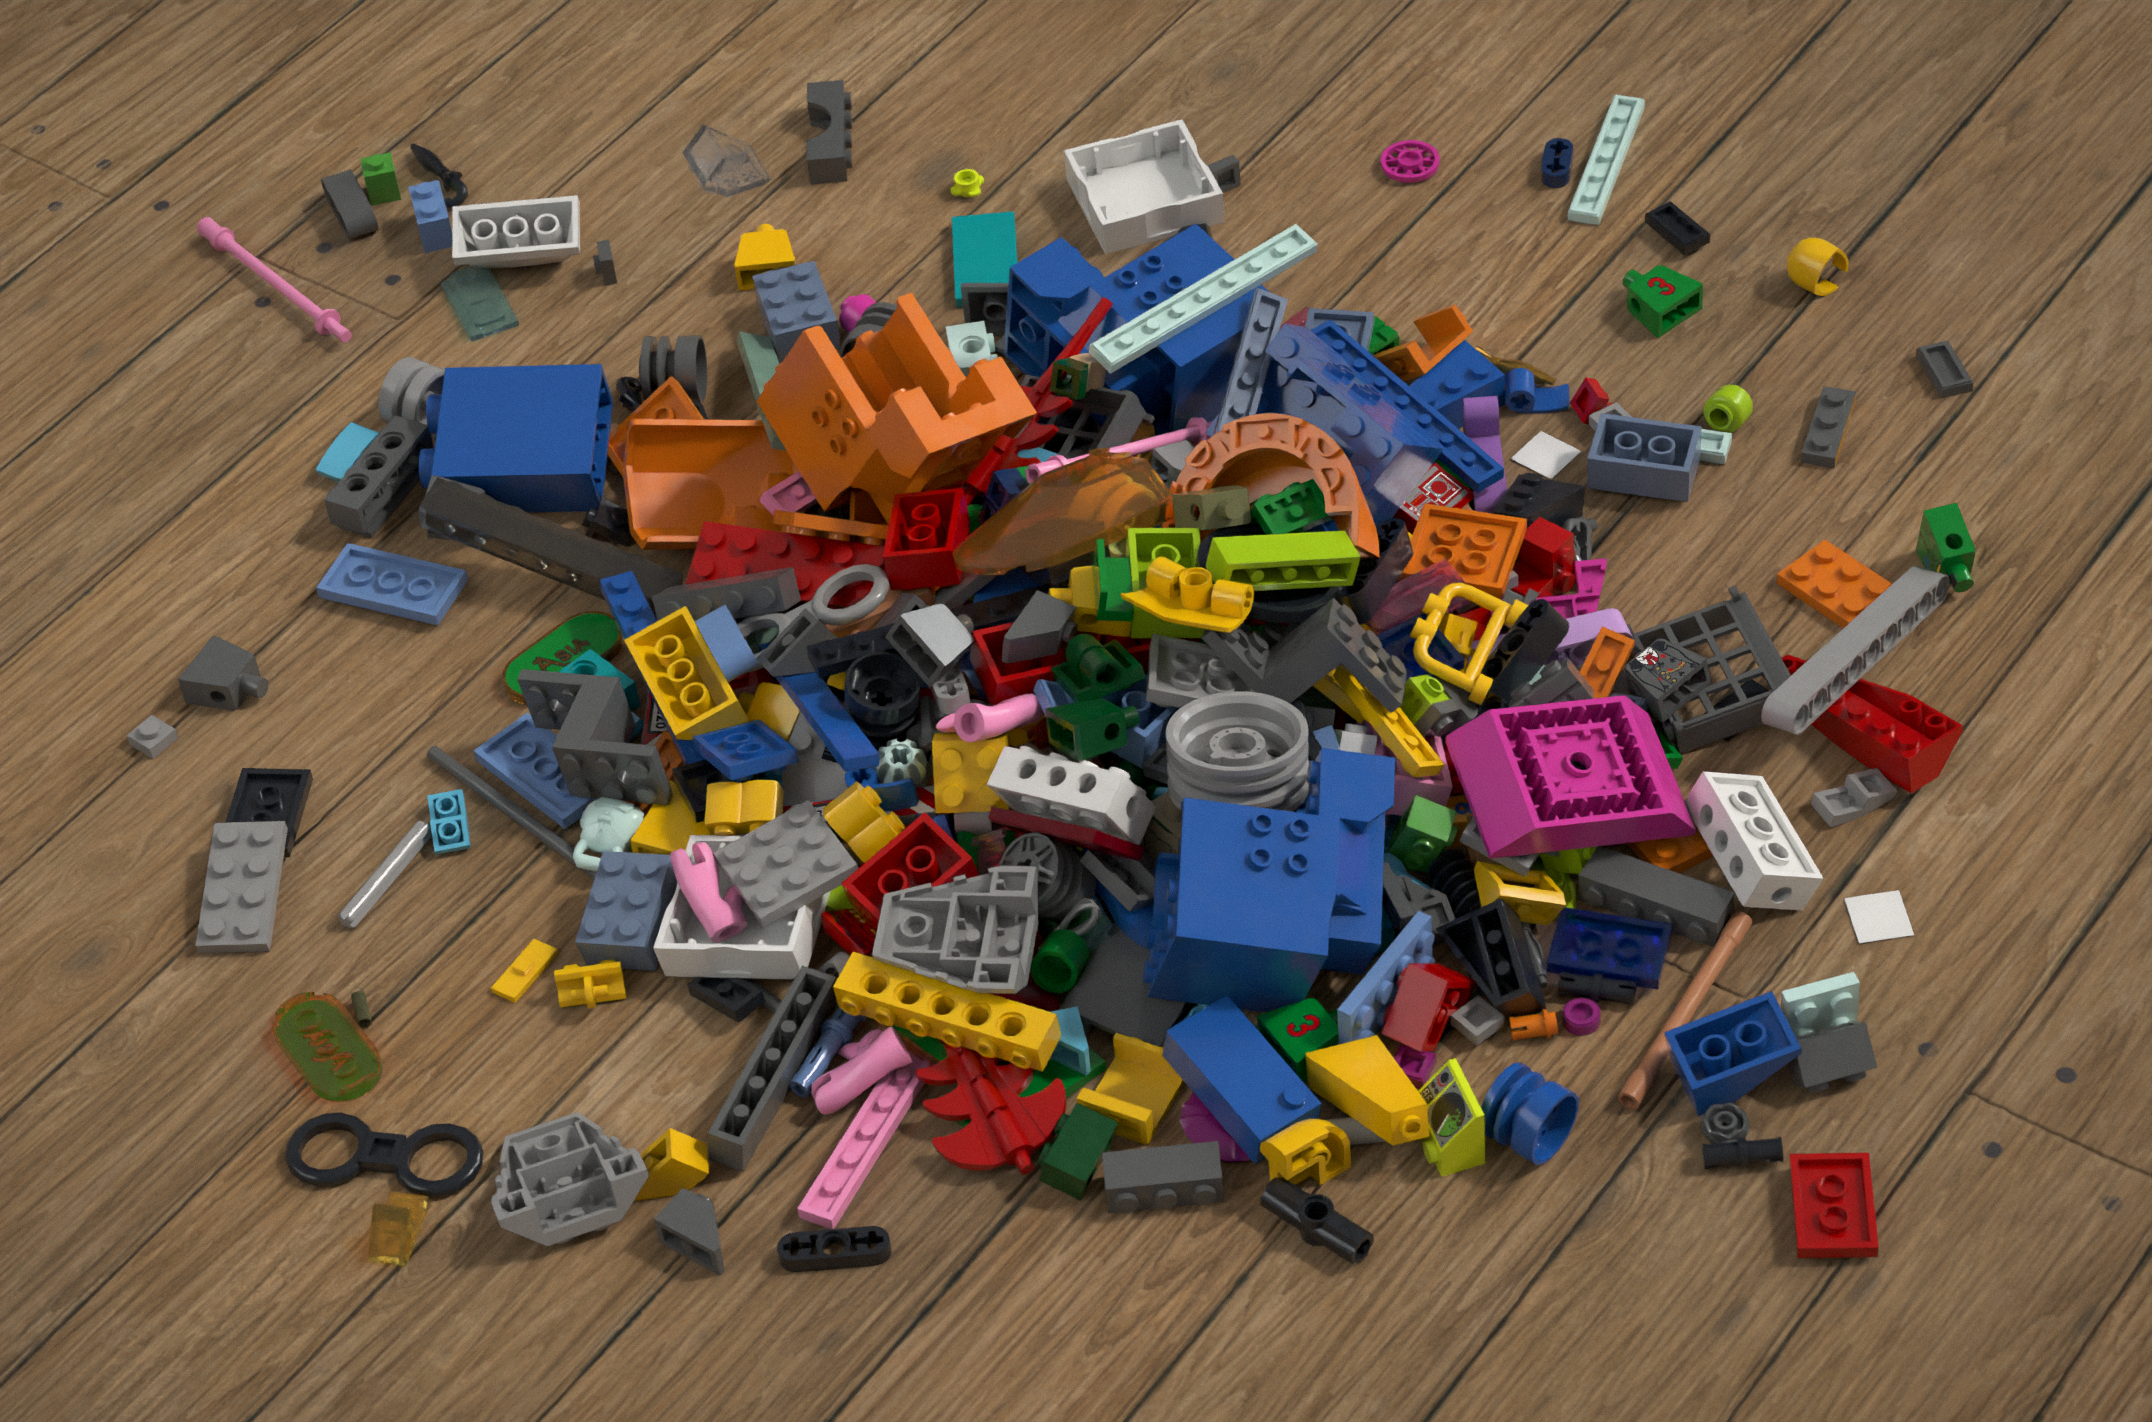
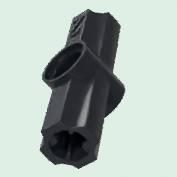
M1274 1177L1266 1185V1189L1260 1198L1261 1206L1300 1230L1301 1238L1307 1244L1312 1246L1323 1245L1351 1264L1356 1262L1360 1264L1368 1255L1374 1243L1373 1234L1335 1211L1333 1203L1328 1197L1321 1194L1310 1195L1283 1177Z

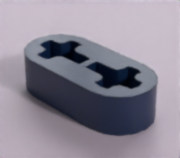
M1554 138L1545 145L1541 165L1542 183L1547 187L1561 188L1567 185L1570 180L1573 163V144L1569 140Z

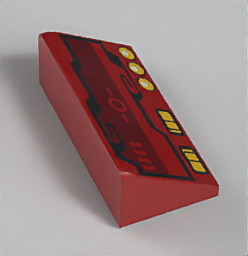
M853 908L826 911L821 914L824 931L848 954L851 955L852 952L872 957L877 930Z

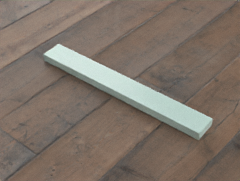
M1295 224L1090 344L1089 353L1111 374L1317 252L1318 244Z

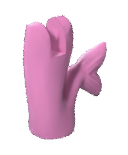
M1024 694L1004 700L994 706H985L979 703L965 704L956 713L942 718L936 724V729L944 733L956 732L962 740L976 742L1002 735L1014 728L1032 724L1040 720L1044 716V712L1036 695Z
M705 842L693 844L692 851L696 865H692L687 853L682 848L671 852L670 860L677 882L711 941L718 943L742 932L747 926V920L743 912L745 901L733 884L727 889L723 899L720 897L719 866L709 845Z
M892 1026L887 1029L872 1030L859 1042L848 1043L839 1049L838 1054L849 1061L821 1075L811 1084V1093L816 1107L824 1115L835 1113L892 1070L913 1062L906 1045Z

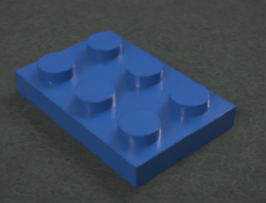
M759 719L692 736L694 750L728 779L736 782L750 780L753 778V774L765 771L769 773L781 772L786 770L788 765L799 763L797 749Z

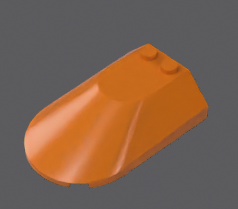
M632 419L627 427L623 463V480L630 534L642 550L696 549L704 521L727 524V520L735 506L754 505L760 509V487L767 474L786 472L792 476V458L787 451L774 449L770 446L762 420ZM817 503L803 512V514L815 515L821 505Z

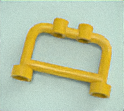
M1464 583L1446 585L1439 592L1438 596L1430 593L1422 610V613L1428 616L1426 620L1418 618L1410 634V637L1416 640L1413 648L1414 658L1422 669L1470 692L1468 700L1482 705L1494 680L1481 674L1485 662L1503 625L1511 628L1528 605L1517 599L1511 605ZM1454 597L1465 598L1493 612L1465 673L1433 659L1427 651Z

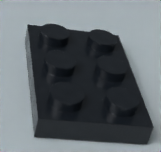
M242 768L225 823L285 821L288 830L284 857H290L313 781L311 770Z

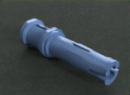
M837 1002L838 1008L832 1017L826 1019L821 1025V1037L789 1082L790 1089L794 1094L802 1098H808L811 1093V1084L823 1075L838 1050L852 1041L853 1031L859 1022L866 1020V1016L850 1015L840 1009Z

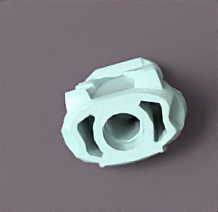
M601 797L591 802L583 811L582 818L580 819L582 832L573 852L576 866L597 872L601 858L583 854L588 848L592 852L601 854L603 851H631L630 840L642 823L644 812L635 807L634 804L618 799Z

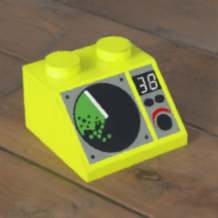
M1456 1058L1448 1060L1418 1090L1427 1103L1429 1137L1423 1138V1150L1429 1164L1435 1163L1441 1177L1485 1164L1484 1113Z

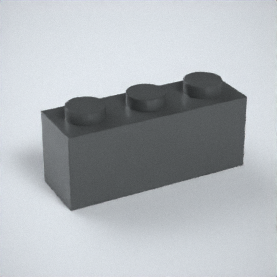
M1218 1141L1102 1153L1108 1213H1130L1137 1210L1169 1209L1176 1206L1208 1205L1224 1202Z

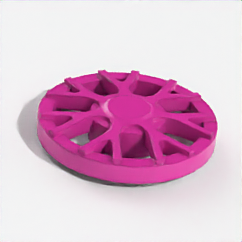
M1405 140L1394 143L1387 147L1381 155V168L1384 174L1390 179L1402 183H1416L1429 179V177L1436 173L1440 165L1438 151L1432 145L1417 140ZM1406 148H1416V150H1406ZM1395 152L1398 154V157L1395 158L1391 154ZM1427 152L1431 154L1430 156L1423 158L1422 156ZM1387 165H1398V166H1396V167H1390V168H1389Z

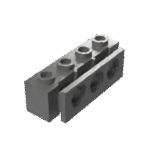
M395 415L387 426L382 428L376 439L363 451L360 458L346 471L344 477L333 490L328 492L324 499L331 524L338 526L340 529L373 538L420 481V452L422 449L434 448L431 434L426 424Z

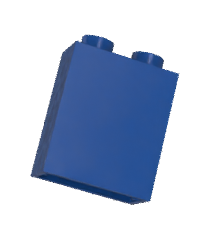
M602 364L445 368L442 394H430L427 398L426 419L430 434H437L435 448L422 449L420 452L419 476L422 487L424 489L428 488L432 475L475 486L485 491L487 507L502 509L504 513L588 511L590 507L596 510L604 494L613 400Z

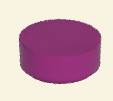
M1576 998L1564 1006L1562 1022L1568 1032L1574 1035L1585 1036L1594 1033L1600 1026L1601 1012L1599 1006L1594 1001L1586 998Z

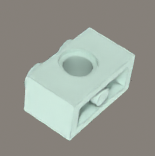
M984 321L946 326L948 349L951 351L955 362L964 376H968L970 373L969 368L975 362L981 359L990 361L998 358L997 354H990L995 352L993 333H986Z

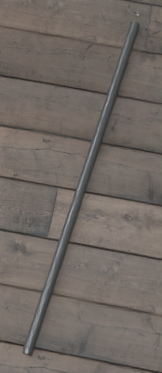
M432 746L428 750V758L577 867L573 859L575 849L573 846L437 746ZM578 868L593 880L595 879V871ZM741 978L762 990L765 1002L762 1005L775 1014L782 1001L753 979Z

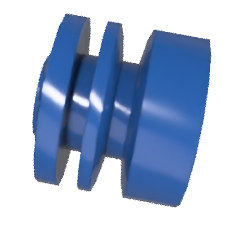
M1513 1063L1505 1068L1496 1078L1481 1105L1484 1113L1485 1136L1494 1138L1502 1146L1511 1145L1512 1150L1519 1156L1535 1165H1542L1560 1150L1568 1138L1578 1114L1579 1098L1576 1093L1555 1081L1545 1083V1078L1541 1073L1532 1072L1525 1064Z

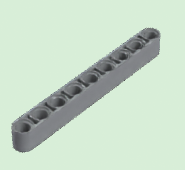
M1912 566L1769 695L1762 709L1761 719L1763 724L1797 735L1802 733L1942 604L1949 590L1950 580L1948 575Z

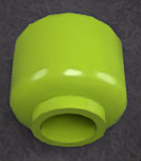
M1731 384L1721 386L1706 400L1703 407L1704 418L1713 430L1732 433L1737 431L1750 418L1753 411V402L1750 395L1743 388Z

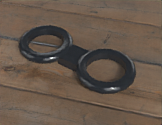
M340 1112L319 1115L307 1120L298 1127L287 1142L285 1160L291 1174L301 1182L313 1186H336L352 1180L362 1171L395 1174L399 1184L411 1194L426 1198H437L459 1192L475 1180L482 1168L484 1150L475 1134L467 1128L455 1124H432L416 1130L406 1138V1135L373 1132L360 1118ZM343 1130L352 1133L358 1138V1149L353 1157L345 1164L333 1169L320 1170L309 1167L301 1159L302 1150L307 1142L322 1132ZM449 1140L459 1143L467 1150V1160L463 1167L454 1175L445 1179L425 1180L418 1178L410 1170V1163L415 1153L432 1142Z

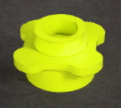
M972 169L958 171L954 175L955 185L950 189L951 194L954 196L961 195L962 197L979 196L981 194L980 185L984 183V177Z

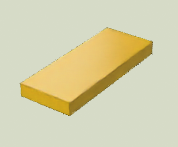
M533 939L491 987L492 993L516 1003L558 955V949Z

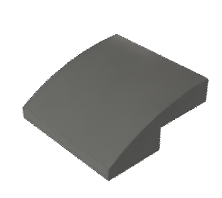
M1145 848L1142 859H1138V861L1109 855L1096 849L1088 850L1081 858L1080 862L1129 912L1145 908L1153 903L1155 874L1151 868L1155 870L1156 860Z

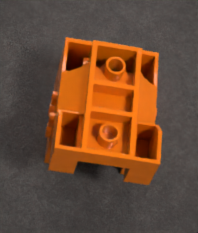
M912 292L898 297L896 300L898 307L882 330L875 333L869 330L861 334L855 340L856 345L842 358L821 326H814L803 330L783 362L775 368L776 372L773 377L764 384V390L756 401L824 512L850 503L851 490L861 488L868 491L889 525L895 494L961 488L1002 434L1013 439L1018 438L1037 414L1002 357L990 361L981 359L969 368L970 373L968 376H964L955 362L951 351L943 343Z

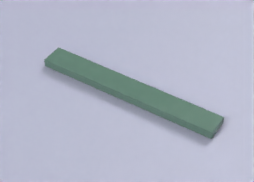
M739 331L736 342L755 400L757 401L764 390V384L775 374V368L779 365L770 337ZM757 403L770 446L774 449L787 451Z

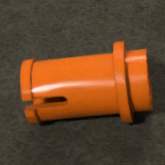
M1543 1009V1013L1509 1017L1511 1028L1526 1026V1028L1511 1030L1512 1041L1546 1036L1547 1039H1551V1035L1558 1034L1555 1011L1547 1012V1009Z

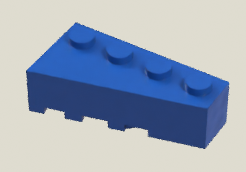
M1466 340L1461 342L1425 375L1420 376L1409 386L1458 429L1463 427V398L1497 396L1498 407L1505 405V374Z

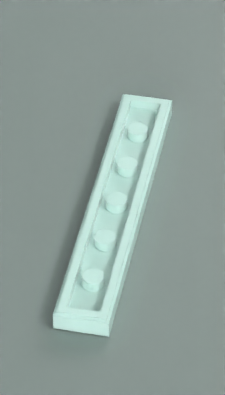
M1614 95L1568 210V221L1593 225L1600 224L1644 111L1645 99Z

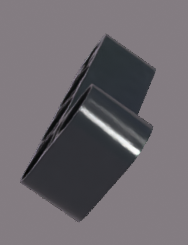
M1388 519L1376 526L1380 558L1360 559L1353 585L1338 586L1335 600L1341 606L1346 605L1353 611L1359 625L1365 624L1374 617L1413 557L1414 552L1406 524L1402 519Z
M1545 599L1535 600L1524 610L1486 660L1481 674L1494 680L1482 705L1477 704L1478 713L1476 717L1491 709L1509 708V701L1513 698L1510 695L1511 692L1520 684L1526 681L1530 682L1568 633L1569 622Z

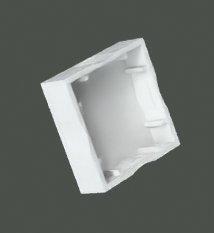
M1182 119L1143 129L1128 136L1105 139L1064 150L1066 179L1105 254L1175 236L1185 226L1206 223L1210 227L1225 223L1223 193L1209 167L1199 157L1196 143Z
M690 835L685 852L692 865H696L692 851L694 843L705 842L715 852L739 839L741 836ZM719 866V895L723 899L732 883ZM677 882L675 894L666 908L653 949L665 976L795 979L802 965L806 967L809 965L822 922L821 914L825 912L831 891L763 928L748 905L744 903L743 912L747 920L746 928L732 938L713 943Z

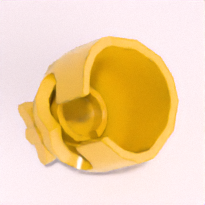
M1809 237L1798 242L1790 251L1787 259L1788 276L1797 286L1816 295L1827 296L1839 288L1826 279L1818 283L1827 262L1833 257L1832 265L1847 272L1849 261L1847 255L1830 242L1822 238Z

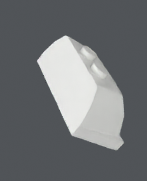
M578 195L453 206L452 259L454 265L467 264L478 269L523 267L568 260L571 255L580 254V202Z

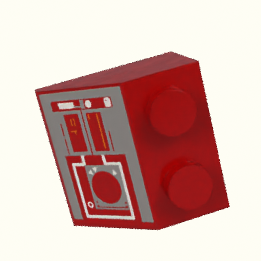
M1433 463L1392 519H1402L1406 524L1407 531L1413 535L1424 504L1461 509L1475 496L1464 484L1437 463Z

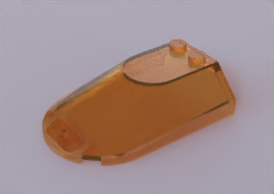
M1097 448L1091 450L1089 456L1053 469L1037 477L956 546L953 552L954 563L959 570L980 575H1004L1007 571L1025 565L1026 572L1054 566L1095 550L1096 539H1104V546L1126 538L1128 528H1151L1174 519L1172 493L1147 459L1134 457L1130 452L1114 453L1110 452L1109 448Z

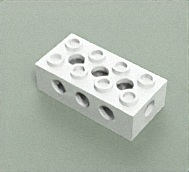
M1004 746L987 783V786L1013 811L1096 829L1140 845L1156 809V806L1145 796L1146 791L1134 785L1129 780L1130 775L1117 767H1110L1109 770L1101 769L1087 760H1080L1079 763L1071 762L1066 757L1057 753H1050L1049 756H1046L1027 746H1021L1020 749Z
M1703 771L1684 802L1694 824L1700 831L1742 906L1804 910L1824 878L1763 776Z

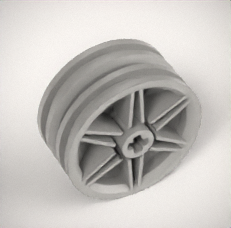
M1222 692L1207 695L1187 703L1173 714L1166 727L1168 793L1170 799L1180 811L1181 803L1184 797L1293 812L1303 803L1309 791V783H1307L1309 734L1305 717L1292 704L1280 698L1257 692Z

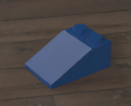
M1772 991L1664 1032L1672 1064L1698 1116L1706 1113L1712 1105L1736 1102L1802 1053V1048Z

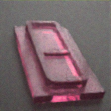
M1445 558L1395 583L1374 617L1366 622V624L1379 638L1383 646H1386L1411 633L1418 618L1426 620L1428 615L1422 613V610L1430 593L1438 596L1439 592L1446 585L1466 583ZM1454 597L1445 613H1451L1471 603V601L1462 597Z

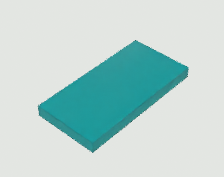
M1014 211L952 217L956 308L963 307L961 283H1009L1010 267L1018 263Z

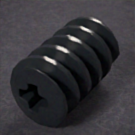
M1452 849L1434 859L1426 874L1427 883L1431 888L1446 894L1455 919L1481 908L1474 869H1472L1471 863L1465 859L1463 852L1458 849Z

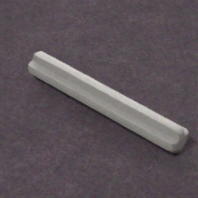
M417 821L340 911L338 918L341 925L350 929L357 926L432 837L429 824Z

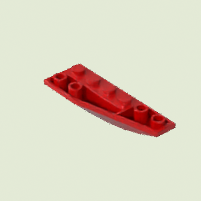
M1788 654L1782 657L1791 675L1807 662ZM1861 678L1811 724L1856 760L1870 769L1878 768L1888 780L1911 794L1939 777L1963 732V726L1914 696Z

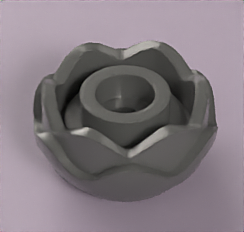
M1733 1103L1712 1105L1701 1117L1702 1133L1712 1144L1737 1142V1138H1746L1749 1133L1750 1125L1747 1114Z

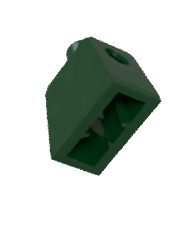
M1103 698L1045 709L1049 744L1077 761L1124 747L1127 744L1126 730L1136 728L1140 724L1139 714L1135 706L1119 708Z

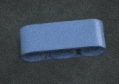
M726 604L695 621L728 682L759 665Z

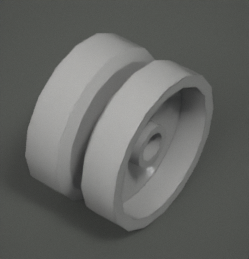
M412 357L399 360L389 370L379 393L378 407L381 418L388 424L396 415L427 425V398L430 394H442L445 369L430 366L429 363ZM431 434V438L437 436V434Z

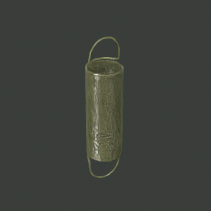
M364 991L351 993L358 1028L364 1029L370 1025L372 1026Z

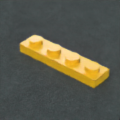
M1339 665L1332 676L1362 712L1363 718L1380 735L1385 746L1390 748L1402 763L1403 769L1413 778L1438 775L1445 764L1401 708L1398 707L1390 713L1344 665Z

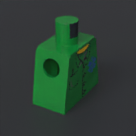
M1953 503L1924 510L1916 545V552L1926 569L1948 575L1950 585H1952L1955 592L1960 593L1969 590L1974 585L1971 571L1975 558V547L1958 504Z

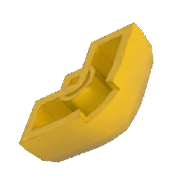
M1306 1119L1296 1122L1260 1144V1152L1269 1161L1270 1181L1274 1177H1283L1296 1185L1311 1176L1319 1185H1322L1351 1168L1349 1138L1342 1129L1327 1120Z

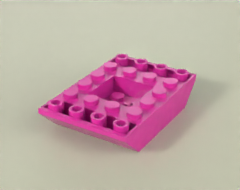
M1625 695L1491 709L1448 734L1445 738L1447 748L1489 859L1690 836L1696 833V828L1649 714ZM1571 761H1578L1581 765L1586 766L1587 769H1577L1571 764Z

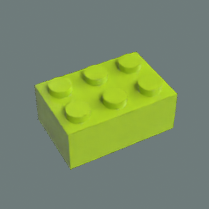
M1128 528L1125 558H1130L1132 592L1147 588L1146 574L1148 568L1158 557H1166L1188 569L1194 568L1201 544L1199 528ZM1134 605V616L1130 627L1131 638H1152V634L1173 638H1202L1204 628L1170 623Z

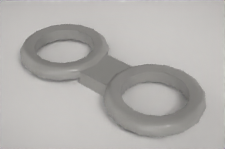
M870 564L854 565L828 578L817 589L811 601L785 614L772 612L750 616L739 622L737 626L744 637L754 631L769 627L779 629V635L805 608L825 627H827L826 624L832 626L849 624L862 619L884 601L889 590V579L881 567ZM860 580L874 582L869 594L855 605L836 610L827 608L830 598L845 585ZM763 651L754 654L755 658H757ZM758 661L759 665L749 670L748 672H753L764 667Z

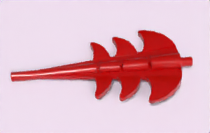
M1105 297L1100 299L1083 325L1054 361L1075 356L1081 352L1095 329L1113 306L1110 300ZM1053 363L1033 387L1020 385L1037 414L1018 438L1013 439L1002 434L963 485V487H966L963 491L967 506L972 503L976 496L985 497L993 471L1041 463L1037 457L1021 458L1018 456L1020 450L1040 447L1058 432V428L1054 424H1038L1040 417L1056 416L1073 404L1069 397L1054 396L1055 392L1050 391ZM1062 371L1061 382L1067 374L1066 371Z
M941 1040L947 1058L934 1065L917 1069L916 1076L919 1080L931 1085L945 1086L957 1083L958 1086L952 1092L942 1097L925 1100L923 1106L925 1110L935 1117L947 1121L970 1119L971 1122L953 1134L934 1137L932 1144L937 1152L948 1162L962 1169L984 1171L1007 1163L1008 1165H1017L1022 1175L1032 1172L1035 1166L1030 1157L1034 1149L1049 1142L1056 1135L1054 1134L1055 1128L1063 1113L1066 1112L1067 1100L1062 1080L1056 1078L1042 1091L1031 1096L1020 1097L1019 1094L1033 1080L1036 1069H1023L1013 1063L997 1066L996 1063L1002 1059L997 1057L987 1058L975 1050L963 1046L952 1047Z

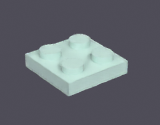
M1855 972L1782 991L1781 1009L1795 1037L1846 1022L1857 1021L1860 982Z

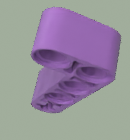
M1497 396L1463 398V433L1504 468L1499 435ZM1505 470L1504 478L1479 493L1473 490L1475 496L1473 498V511L1493 514V510L1507 492Z

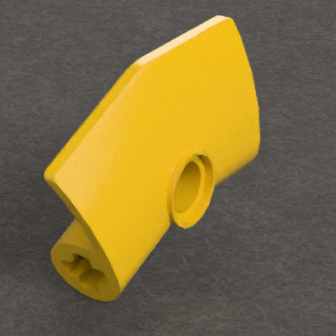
M1162 556L1156 558L1148 568L1146 574L1147 588L1136 592L1121 593L1122 599L1164 621L1226 633L1232 632L1243 623L1252 608L1254 598L1253 587L1250 584L1218 579L1215 584H1212V575L1207 569L1200 567L1188 569Z

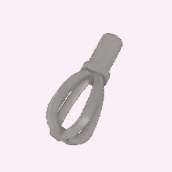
M1081 899L1054 931L1067 930L1069 922L1080 911L1090 909L1092 917L1070 930L1079 936L1083 935L1100 918V907L1091 899Z

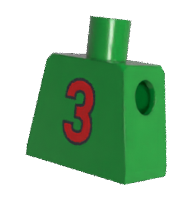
M1663 265L1654 267L1644 275L1632 269L1623 278L1622 284L1627 288V309L1629 313L1657 338H1660L1702 310L1703 284Z
M1308 998L1257 1016L1259 1032L1303 1083L1307 1082L1305 1053L1339 1045L1337 1009L1327 1013L1314 998Z

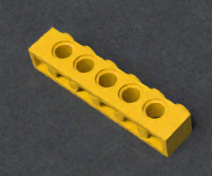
M852 952L833 986L839 1008L850 1015H863L875 1019L885 1026L895 1025L907 1029L920 1037L930 1036L940 1039L952 1047L963 1046L975 1050L987 1058L997 1057L1010 1061L1023 1069L1032 1068L1043 1072L1062 1036L1057 1014L990 993H977L874 960L872 957Z

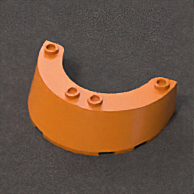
M1262 413L1242 417L1223 425L1222 430L1214 434L1207 441L1203 439L1185 458L1186 464L1176 482L1172 481L1166 497L1162 528H1176L1172 494L1238 485L1247 487L1249 505L1251 507L1256 499L1265 494L1273 496L1282 492L1291 483L1300 482L1301 484L1314 479L1324 494L1325 513L1333 516L1332 519L1339 531H1346L1361 556L1360 559L1380 558L1377 529L1348 457L1336 441L1326 432L1294 416ZM1196 504L1193 508L1195 518L1200 514ZM1217 529L1199 530L1200 543L1207 535Z

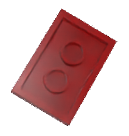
M1869 1153L1790 1154L1789 1167L1797 1258L1878 1257L1879 1244Z

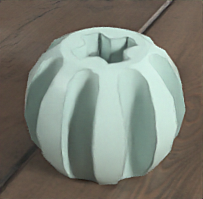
M896 738L888 741L887 747H880L878 749L879 766L874 768L879 782L887 784L913 778L914 784L922 783L927 772L925 767L928 762L923 750L918 749L915 742L908 739L905 742H898Z

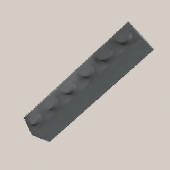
M802 965L708 1131V1160L740 1172L745 1171L790 1089L789 1082L812 1050L821 1033V1025L826 1019H829L836 1006V995L833 989L836 977Z

